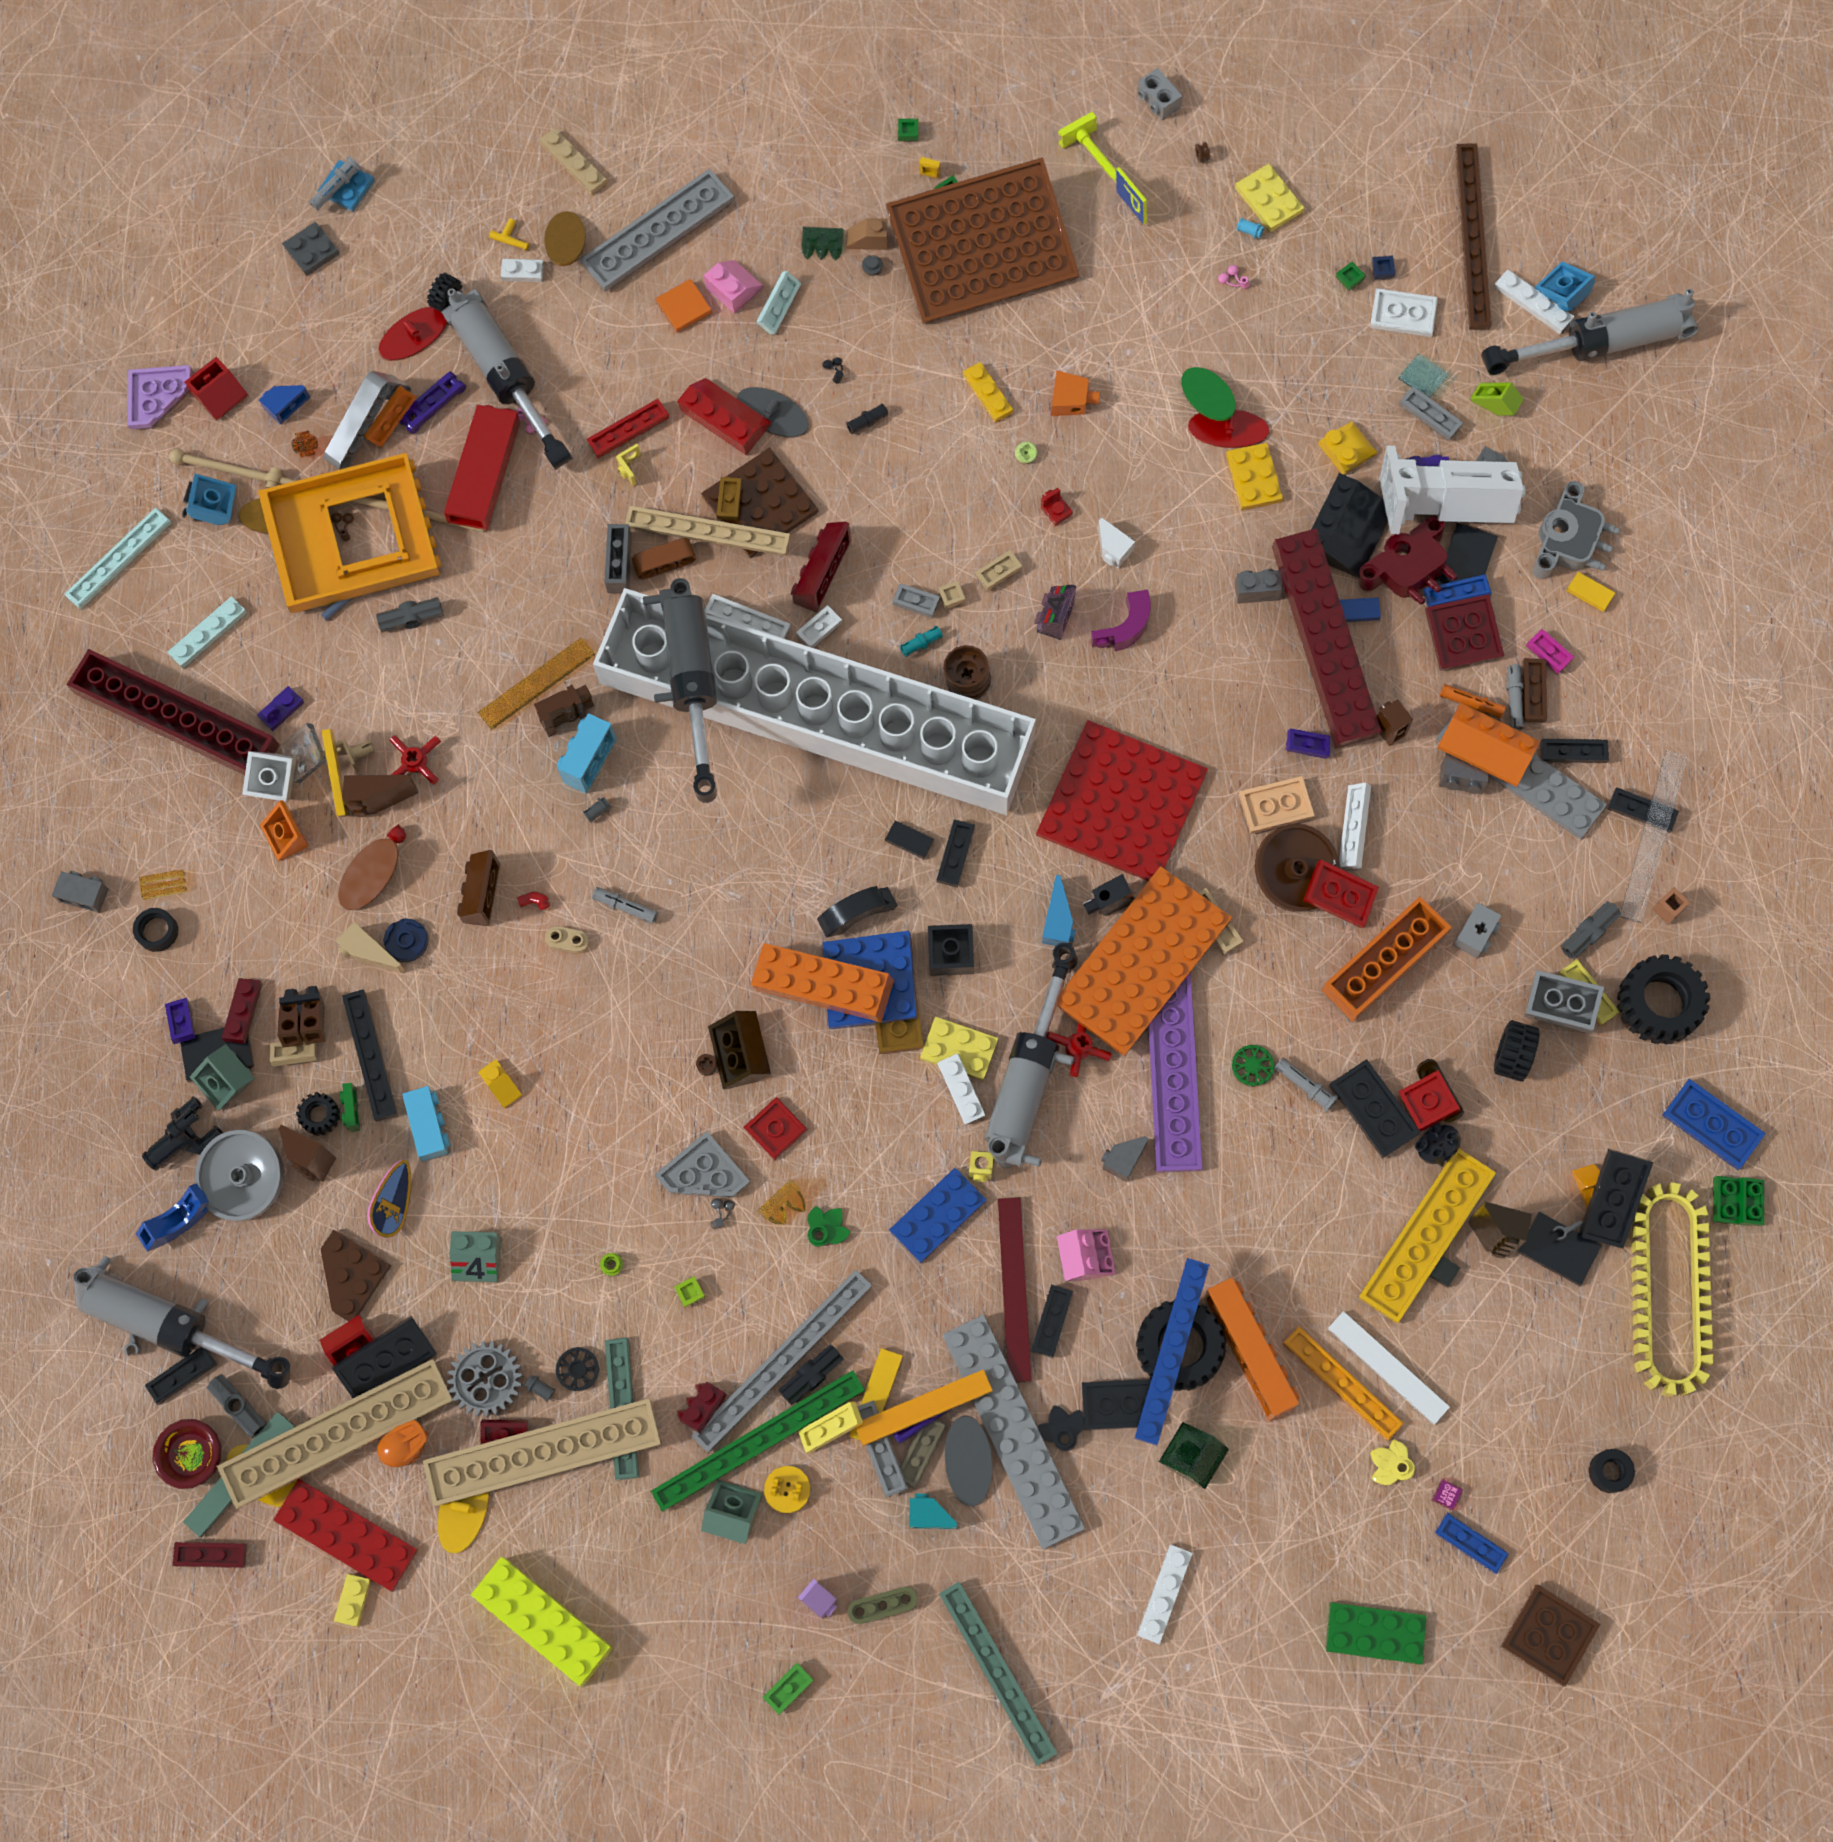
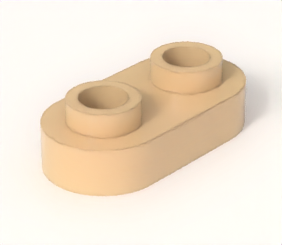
M554 926L549 928L545 934L547 945L554 950L581 954L589 947V939L583 931ZM554 934L560 935L556 940L552 939V936ZM576 938L581 939L580 943L574 944L573 942Z

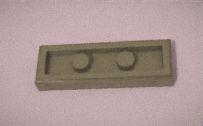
M935 1420L916 1434L900 1466L906 1485L914 1489L917 1488L947 1427L946 1424Z

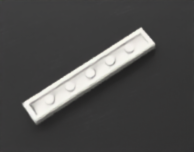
M1344 1311L1328 1327V1330L1433 1425L1450 1408Z

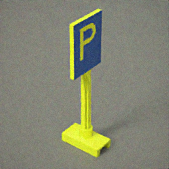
M1090 112L1058 130L1059 135L1062 137L1059 140L1060 146L1064 149L1076 141L1084 145L1109 177L1116 182V192L1141 223L1143 225L1146 224L1147 200L1120 167L1115 169L1090 139L1089 134L1097 130L1096 115Z

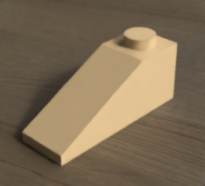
M355 922L335 940L340 946L337 950L346 958L351 956L355 961L399 973L405 971L398 961Z

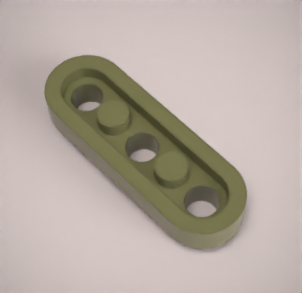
M901 1587L861 1598L849 1605L848 1617L855 1624H864L904 1613L916 1606L917 1594L910 1587ZM903 1595L910 1596L908 1604L902 1603L901 1598ZM881 1601L887 1603L885 1610H880L878 1607ZM859 1607L864 1609V1615L861 1617L855 1614L856 1609Z

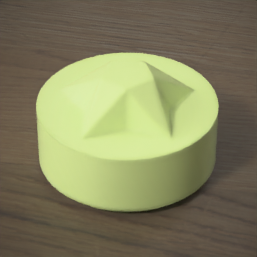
M1023 442L1016 447L1015 456L1019 462L1027 464L1036 458L1037 449L1033 443Z

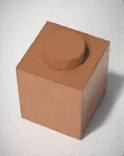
M1674 887L1657 902L1653 910L1669 925L1686 909L1690 902Z

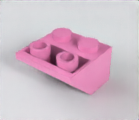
M1076 1229L1057 1236L1065 1281H1083L1116 1274L1107 1230Z

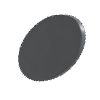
M749 387L739 392L737 396L739 401L772 423L766 432L782 437H799L807 432L808 419L805 413L796 403L784 395L760 387Z
M961 1416L953 1422L947 1434L945 1466L950 1486L956 1497L968 1506H975L982 1502L990 1487L992 1478L991 1449L985 1431L978 1421L971 1416Z

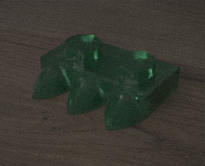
M803 227L801 246L804 257L809 259L813 255L814 250H816L817 256L822 260L826 257L828 250H830L831 257L836 261L842 254L844 229Z

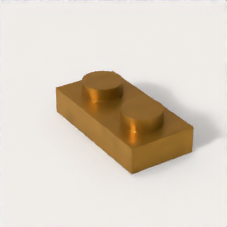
M720 477L717 519L738 520L742 478Z

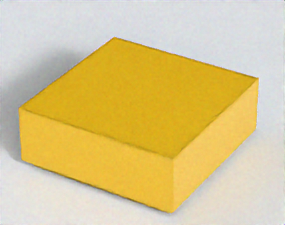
M921 157L919 161V174L939 179L941 173L940 161Z

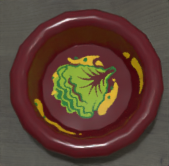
M182 1419L170 1424L159 1434L153 1447L152 1462L157 1475L167 1485L177 1489H192L206 1483L215 1474L217 1466L221 1461L222 1446L217 1433L207 1423L197 1419Z

